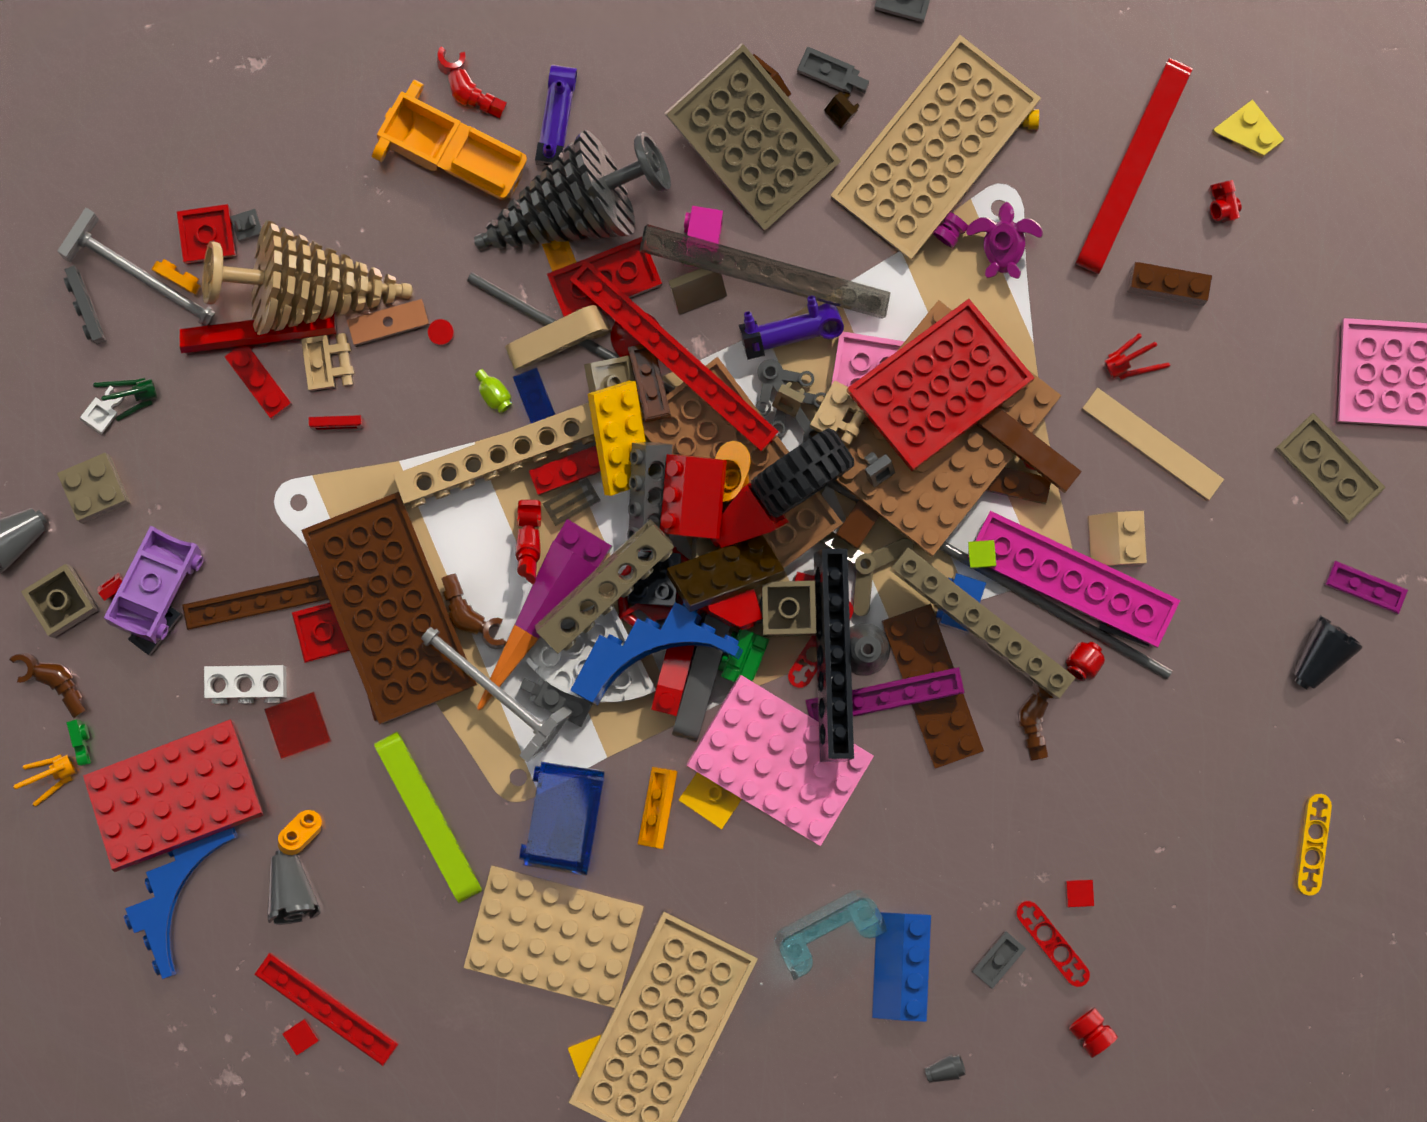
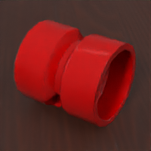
M1095 1007L1079 1017L1068 1028L1077 1040H1084L1083 1047L1091 1058L1100 1054L1118 1038L1109 1025L1103 1026L1104 1018Z

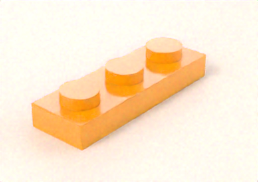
M652 767L638 845L663 849L677 771Z

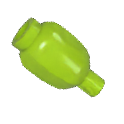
M484 369L475 373V376L480 381L479 392L488 406L498 410L499 413L507 411L512 406L510 401L511 394L502 382L495 377H489Z

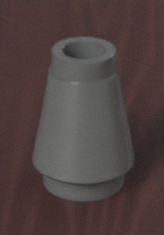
M951 1054L925 1068L929 1083L961 1079L960 1076L966 1075L960 1054L956 1056Z

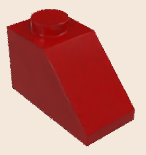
M754 589L699 609L728 626L739 627L740 630L755 626V621L763 619Z

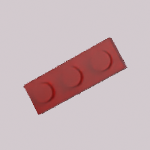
M248 345L238 346L224 356L271 420L292 405Z
M596 445L529 470L538 496L601 472Z

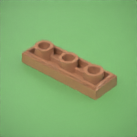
M422 299L347 320L354 346L429 325ZM387 319L393 320V324L389 327L384 326V322Z

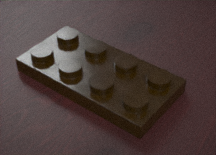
M763 535L671 566L667 568V576L689 612L781 579L785 577V569Z

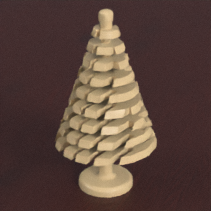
M265 221L261 228L255 252L257 260L253 269L223 266V250L221 244L217 242H209L204 258L202 294L205 304H215L217 302L222 282L254 285L251 292V305H253L252 319H255L253 326L257 335L268 333L270 328L275 329L274 331L283 330L286 324L289 327L297 326L302 320L306 324L315 322L319 313H321L320 319L323 320L331 318L334 311L338 312L336 316L347 314L350 306L351 310L360 311L364 308L365 302H367L368 308L377 307L381 294L384 295L383 303L389 304L394 302L395 296L409 299L413 293L411 284H395V277L389 274L385 275L384 282L382 283L380 270L371 267L368 274L366 264L356 261L353 267V261L349 256L341 254L338 257L336 255L337 251L327 247L323 251V246L313 240L307 246L309 241L305 236L299 234L294 237L292 231L281 227L279 230L278 226L275 225L276 223L271 221Z

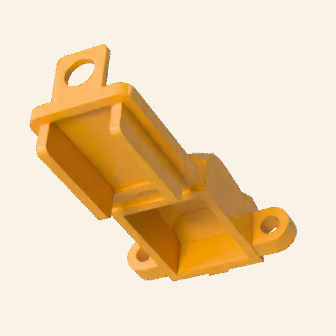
M417 80L412 81L406 93L400 92L393 107H390L387 111L385 121L377 133L379 141L373 150L372 158L382 162L389 150L395 151L431 171H435L440 167L445 172L500 200H504L507 197L511 199L522 179L523 168L527 162V157L524 153L418 100L423 91L424 84Z

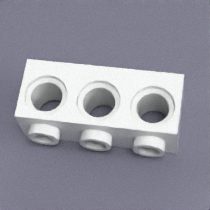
M204 666V698L212 699V704H227V699H238V704H252L254 699L264 698V703H280V698H287L286 666ZM275 677L278 680V687L275 691L269 692L265 687L266 681L269 678ZM223 678L226 687L222 692L217 693L213 689V684L215 680ZM244 678H249L252 681V687L247 692H242L239 688L240 681Z

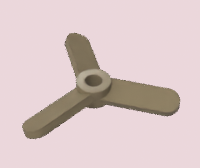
M834 532L821 540L822 544L827 548L847 549L848 562L856 569L853 610L858 616H866L870 611L874 569L898 559L908 547L911 550L914 548V544L910 539L902 538L867 554L854 548L836 536ZM862 560L870 562L868 569L861 567L860 563Z

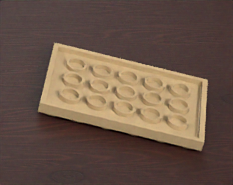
M491 865L464 968L615 1008L620 998L644 906Z

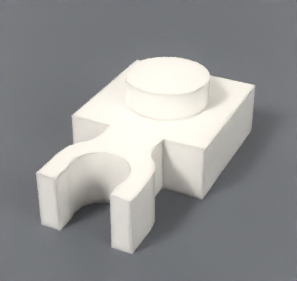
M109 386L105 395H110L113 392L112 386ZM95 397L81 415L80 420L102 435L117 416V412L112 408L119 405L124 397L107 401H100Z

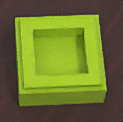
M994 540L968 542L970 569L996 567Z

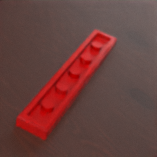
M335 312L331 318L322 320L320 319L321 313H319L315 322L306 324L302 320L297 326L289 327L286 324L283 330L274 331L275 329L270 328L268 333L257 335V332L254 330L253 323L255 319L180 329V351L182 354L336 334Z
M272 953L267 955L254 974L382 1066L385 1065L399 1045V1043Z

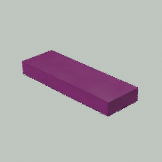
M1338 561L1333 562L1324 585L1394 614H1399L1408 592L1405 588Z

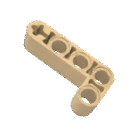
M591 305L507 344L505 348L514 370L518 371L586 339L593 340L605 336L612 329L604 310L599 306Z

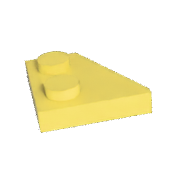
M1253 99L1212 131L1215 135H1221L1242 148L1250 149L1251 152L1261 157H1264L1284 141V138Z

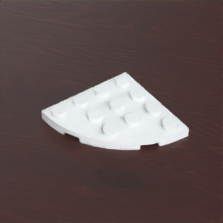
M591 606V607H589V608H587V609H585V610H583V611H589V610H591V609L593 608V606ZM613 608L605 616L601 614L594 621L595 625L585 634L583 632L575 638V644L569 650H562L557 654L540 637L525 655L524 659L541 678L565 693L582 698L570 690L599 635L607 638L611 634L622 640L621 646H623L628 634L615 608ZM565 619L561 622L560 626L564 629H569L573 627L575 622L572 619ZM641 660L627 668L611 684L600 702L629 701L656 692Z

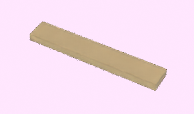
M1099 388L1095 390L1082 408L1088 415L1207 501L1210 500L1224 479Z

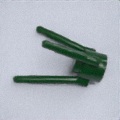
M144 377L136 380L93 383L95 388L132 386L130 390L102 396V401L134 395L136 401H142L116 416V421L122 420L143 407L153 405L152 400L157 398L152 378L146 380Z

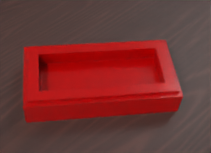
M361 415L309 417V427L313 431L364 428Z

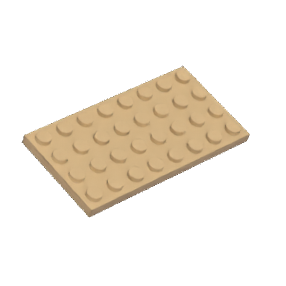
M959 35L830 196L912 260L931 237L935 229L944 221L947 214L952 211L1040 102L1041 97L963 36Z
M663 911L568 1103L606 1122H677L758 958Z

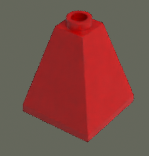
M749 483L740 490L723 512L720 539H710L716 547L723 548L772 532L786 525L789 521L784 514L778 518L770 516L752 489L751 483Z

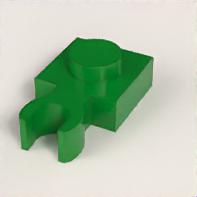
M77 719L66 722L72 747L75 749L78 766L90 764L91 760L86 747L88 746L86 740L90 738L87 725L82 724V721Z

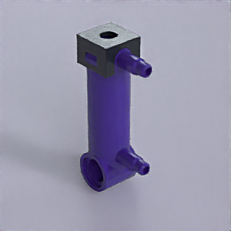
M551 65L540 139L535 156V163L538 166L546 167L553 164V160L561 152L564 154L572 98L576 86L577 68Z
M809 296L807 298L809 313L758 325L757 321H754L750 311L745 312L744 324H740L739 329L747 360L765 356L764 350L820 336L826 339H834L840 336L844 330V324L838 308L831 303H824L818 306L815 297Z

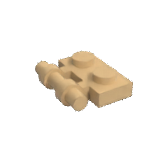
M345 333L336 334L337 344L329 345L327 335L301 339L309 391L335 388L334 377H341L343 386L353 385L352 375H354L353 366H350L348 353L351 352L350 343H347ZM331 354H338L340 367L332 368Z
M834 380L815 414L810 428L818 432H822L827 428L835 430L836 433L841 431L844 433L841 438L842 442L849 446L853 438H857L862 421L868 417L847 393L848 387ZM848 411L855 413L850 423L843 422Z

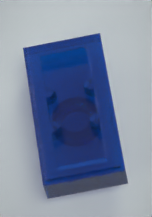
M537 367L513 376L531 423L555 415Z

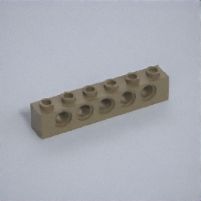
M650 519L535 625L536 632L557 654L562 650H569L575 644V638L583 632L585 634L595 625L594 621L601 614L603 616L608 614L614 608V602L619 597L624 598L629 595L634 589L633 585L639 579H646L652 573V567L658 561L664 562L670 557L673 552L671 549L674 548L672 541ZM647 547L652 550L651 554L646 558L638 556L641 548ZM624 565L632 567L631 573L627 576H622L618 573L619 569ZM604 583H610L613 585V589L609 593L604 594L599 591L600 586ZM585 601H591L594 604L593 608L589 611H582L580 605ZM565 619H572L575 622L573 627L569 629H564L560 625Z

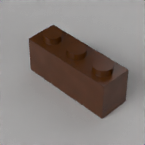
M1135 262L1131 267L1127 292L1204 306L1209 298L1212 275Z

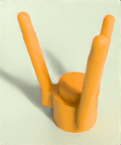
M59 754L50 759L23 765L24 770L50 765V769L15 784L13 788L19 789L49 775H53L55 780L60 778V781L33 802L34 807L38 806L64 784L72 781L71 775L76 774V771L68 755L62 757Z

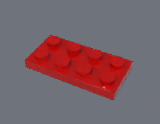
M643 236L547 273L563 317L587 306H598L569 280L586 261L590 262L629 298L662 286L661 279Z

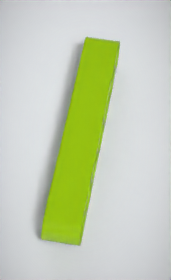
M395 732L374 743L382 762L457 902L461 903L480 893L482 888L399 733Z

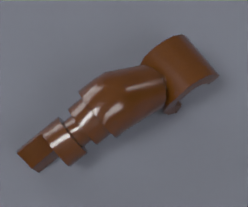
M456 573L441 578L445 587L444 597L446 601H450L448 605L450 613L448 614L453 625L459 630L475 635L481 633L484 643L492 649L503 648L507 643L503 638L496 640L489 635V630L496 626L500 627L503 619L492 618L487 622L484 621L485 617L474 611L472 606L468 605L466 599H462L464 593Z
M29 653L16 654L10 657L9 660L12 663L24 661L27 665V673L25 676H19L17 682H28L35 678L37 682L50 686L52 690H56L58 695L64 697L62 701L73 719L85 711L79 701L83 698L79 690L75 691L73 688L75 686L72 681L73 676L63 665L39 663L35 656Z
M1034 682L1033 689L1036 694H1031L1020 708L1018 715L1019 726L1023 727L1024 734L1028 735V739L1025 740L1027 748H1029L1031 761L1048 757L1044 735L1041 736L1040 731L1043 730L1041 723L1044 722L1043 716L1049 704L1047 700L1053 699L1051 695Z

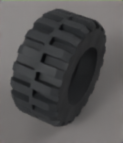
M827 428L760 472L751 480V487L770 516L778 518L854 467V458L836 431Z

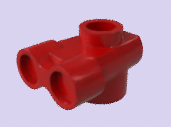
M1229 180L1210 185L1212 195L1215 197V201H1212L1210 204V213L1213 219L1226 222L1240 218L1239 212L1242 209V205L1235 196L1234 181Z

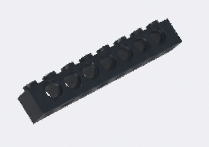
M822 548L814 553L820 762H847L854 759L847 549Z

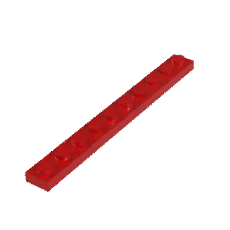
M586 261L569 279L761 452L780 433L590 262Z

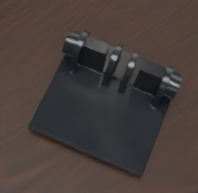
M638 552V556L641 558H646L651 554V552ZM672 553L664 562L658 561L652 567L653 571L646 579H639L633 585L634 589L629 594L628 603L673 607L674 603L677 602V591L667 576V568L680 564L681 554Z

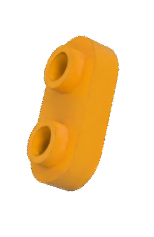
M165 259L162 262L156 261L151 268L153 272L196 296L201 288L197 284L199 281L197 277L188 272H185L184 275L175 271L177 266Z
M312 810L300 812L279 833L278 848L280 851L287 855L300 853L320 833L322 825L320 815ZM305 820H311L313 822L306 823ZM294 837L295 840H289L287 838Z

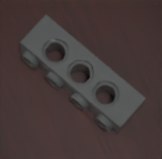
M660 442L632 443L627 539L634 535L647 522V519L648 521L651 519L660 529L667 454H672V444ZM644 547V548H641L640 550H651V549H650V548H647V547Z

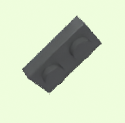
M1005 931L972 972L993 989L1026 948Z

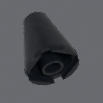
M1322 615L1317 619L1293 673L1297 676L1294 681L1306 690L1309 687L1315 689L1363 648L1360 642L1339 626L1330 624L1332 621Z

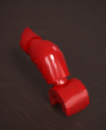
M441 46L437 53V66L442 73L448 75L451 93L456 101L466 107L468 105L476 107L477 105L480 107L479 110L500 118L507 102L489 93L484 95L482 94L483 90L476 87L477 84L471 81L466 70L463 69L466 58L465 52L459 53V60L457 62L450 63L444 59L446 50Z
M520 500L518 501L517 526L522 527V529H518L516 542L517 572L534 585L537 562L540 559L541 553L539 530L535 529V527L541 526V501Z

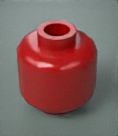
M1091 641L1088 643H1077L1066 659L1067 671L1079 681L1094 679L1105 662L1104 655L1101 653V647Z

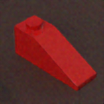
M695 646L666 649L651 710L677 716Z

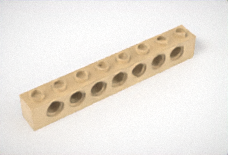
M589 403L393 474L404 505H411V508H416L426 504L425 499L435 496L436 499H440L450 495V490L460 487V490H465L475 486L474 481L484 478L485 481L495 479L500 476L499 472L509 469V472L522 469L525 462L533 460L534 463H538L548 459V454L558 451V454H562L572 450V445L582 442L583 445L595 442ZM568 424L578 425L579 432L575 436L565 434V427ZM547 432L552 433L555 436L554 442L550 445H543L540 442L541 436ZM522 441L528 442L530 450L526 454L517 453L516 446ZM498 450L503 451L506 454L505 460L501 463H494L491 460L492 454ZM473 459L479 460L481 462L480 469L477 472L468 471L467 464ZM452 468L456 470L454 480H443L442 475L446 469ZM424 477L430 478L432 480L431 487L428 490H420L418 488L420 479Z

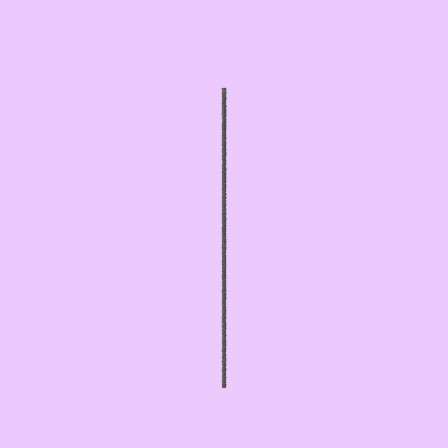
M472 272L467 279V282L545 326L557 321ZM586 339L578 343L581 347L604 360L620 357L592 340ZM663 381L665 392L667 395L672 390H674L675 387ZM836 481L827 485L852 501L858 502V498ZM946 541L939 548L940 551L970 567L967 553ZM989 568L974 569L1165 679L1170 677L1171 669L1018 582Z

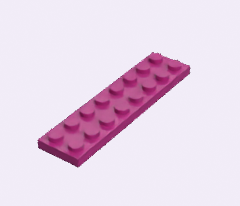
M992 511L989 512L976 541L994 540L996 567H989V569L1156 648L1159 647L1180 602L1179 599Z

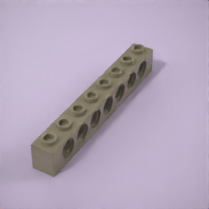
M909 547L890 569L892 573L1054 699H1059L1076 678Z

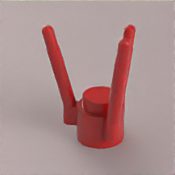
M1140 333L1117 351L1109 354V358L1104 360L1113 379L1119 377L1120 380L1168 368L1170 363L1167 362L1127 371V369L1131 368L1129 361L1157 346V342H1153L1128 356L1122 354L1142 337Z

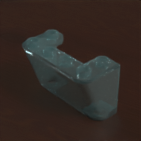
M861 890L851 891L777 932L775 936L776 947L794 980L806 975L813 966V956L807 944L842 925L853 921L859 934L869 939L887 932L884 918L877 905L865 892Z

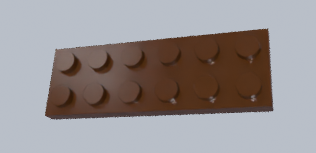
M931 603L881 621L902 679L954 668ZM964 694L911 704L934 769L984 752Z

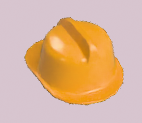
M737 441L726 442L720 447L715 456V459L727 460L723 502L734 499L740 490L749 484L750 453L745 445Z

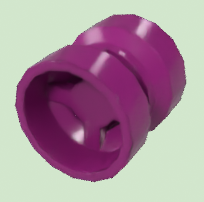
M949 212L944 218L943 224L938 226L933 234L943 244L953 248L958 242L959 235L966 232L968 225L960 217Z

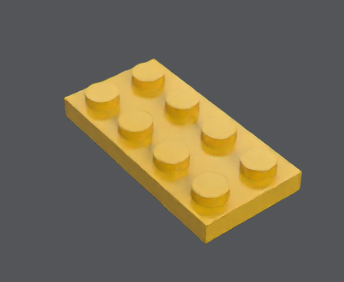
M629 380L587 394L604 495L608 496L630 490V453L632 451V443L646 442L636 381Z

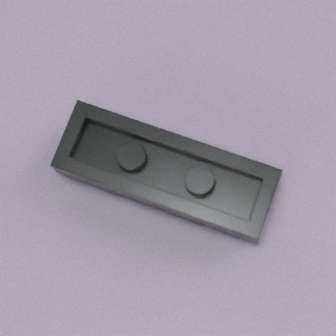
M75 266L64 269L67 277L63 278L69 293L73 291L76 301L73 302L78 316L82 315L86 323L82 328L87 340L92 339L97 345L106 342L80 271Z

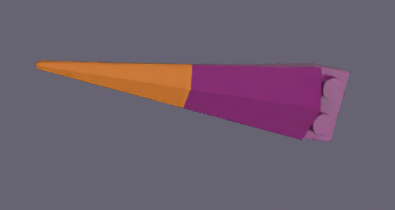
M566 520L552 542L537 574L535 584L532 585L491 675L490 680L498 687L502 685L541 637L536 632L535 625L603 563L613 547L612 545L572 521ZM486 689L477 706L478 710H481L493 696Z

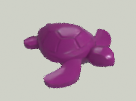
M1005 202L999 209V222L995 223L990 218L981 217L968 225L966 233L968 236H972L980 232H986L983 242L984 251L991 263L985 271L987 278L996 276L999 271L1003 274L1008 272L1011 277L1019 279L1021 271L1017 263L1022 258L1025 250L1024 233L1041 238L1043 231L1040 225L1030 218H1024L1014 223L1013 206L1009 202Z

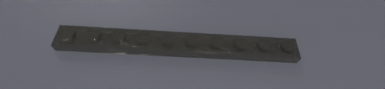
M647 224L644 226L640 252L805 298L814 296L816 301L883 319L887 315L891 292Z

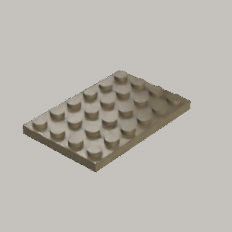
M742 43L664 113L763 230L771 226L841 162Z

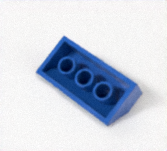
M877 912L872 1018L927 1022L931 915Z

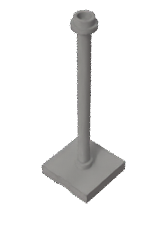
M85 207L58 249V253L62 258L71 263L79 249L86 246L199 317L198 323L208 325L215 315L211 307L202 308L93 239L90 233L99 219L94 212Z
M430 627L421 638L424 641V645L429 646L432 644L534 730L535 736L519 756L526 762H529L543 752L572 715L573 711L565 705L550 715L546 721L540 722L438 637L440 631Z

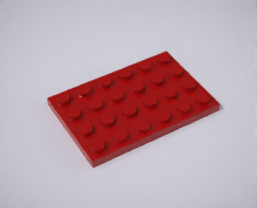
M967 299L849 386L846 391L908 468L914 471L1033 382L1035 377L973 302Z
M231 719L83 775L111 869L114 872L264 816Z

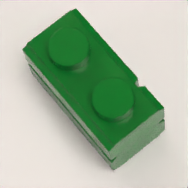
M739 628L738 633L733 631L731 637L739 641L737 646L743 652L739 660L730 655L728 657L723 655L718 670L722 671L720 677L732 682H736L739 675L753 682L770 639L745 629L740 630Z

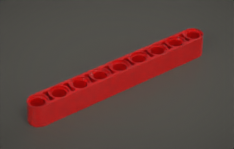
M1171 58L1168 59L1075 264L1094 273H1100L1193 68Z

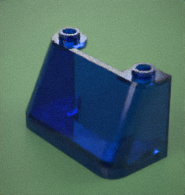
M542 761L540 766H535L532 781L537 782L530 830L527 845L521 844L519 859L524 860L523 866L587 876L605 771Z

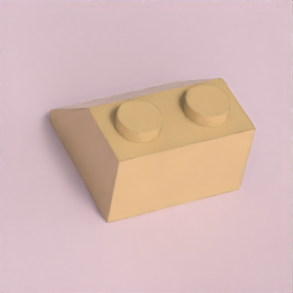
M1144 511L1113 512L1088 516L1090 558L1109 567L1143 566L1147 563Z

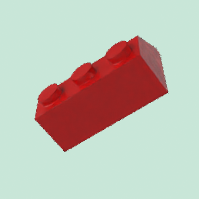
M667 454L660 530L663 533L720 539L727 460Z

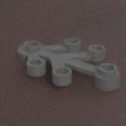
M768 359L763 361L757 371L758 378L763 383L760 401L757 402L756 408L759 411L758 407L760 404H767L768 410L760 412L762 416L768 415L771 411L769 400L773 387L778 393L781 385L784 384L782 380L800 383L802 387H810L814 383L813 373L810 371L798 373L783 370L781 364L776 360ZM773 368L776 372L775 375L767 376L765 373L766 369ZM809 375L811 382L808 384L803 383L802 376ZM804 392L805 398L802 403L814 405L819 409L820 405L817 404L816 398L819 396L825 398L826 394L823 392L817 394ZM800 407L795 419L805 432L803 435L805 442L810 439L809 434L811 432L818 434L820 432L810 428L811 422ZM779 409L776 410L775 420L771 425L773 427L775 425L782 426L783 431L777 435L782 437L786 431L784 425L786 413Z

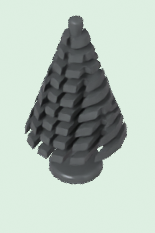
M584 130L576 137L574 144L571 142L564 149V154L561 152L553 160V164L547 165L542 170L541 175H537L532 180L530 187L526 186L519 193L518 200L513 198L509 202L508 210L503 208L497 217L498 222L492 219L486 225L487 231L474 237L475 246L479 250H483L489 247L490 244H493L495 248H505L507 243L511 247L521 246L522 242L532 245L538 244V241L542 244L552 243L551 241L554 240L556 242L569 241L567 238L582 240L586 238L585 236H588L590 240L599 239L601 236L608 238L617 237V235L622 237L631 236L635 231V228L632 226L635 225V216L632 214L634 211L631 201L626 196L628 192L625 183L645 175L649 183L657 191L664 192L671 187L669 171L658 146L646 132L637 134L634 139V149L638 160L617 169L602 143L590 131Z

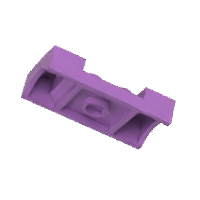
M150 526L104 616L106 622L111 626L155 644L159 640H164L169 630V626L166 625L165 615L186 573L192 574L194 570L198 571L202 566L203 556H201V550L197 544L178 540Z

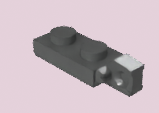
M810 47L806 48L797 68V72L843 92L851 93L852 89L865 93L869 86V80L859 77L860 71L855 69V66Z
M524 678L520 686L521 689L531 693L529 700L552 713L566 705L573 711L568 721L582 727L593 703L559 690L542 679H539L536 684Z

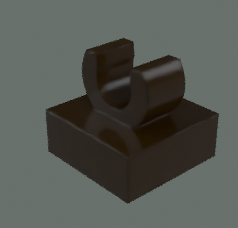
M839 92L824 109L840 128L849 123L860 106L858 103L853 105L848 100L851 96L849 93L843 95L842 92Z

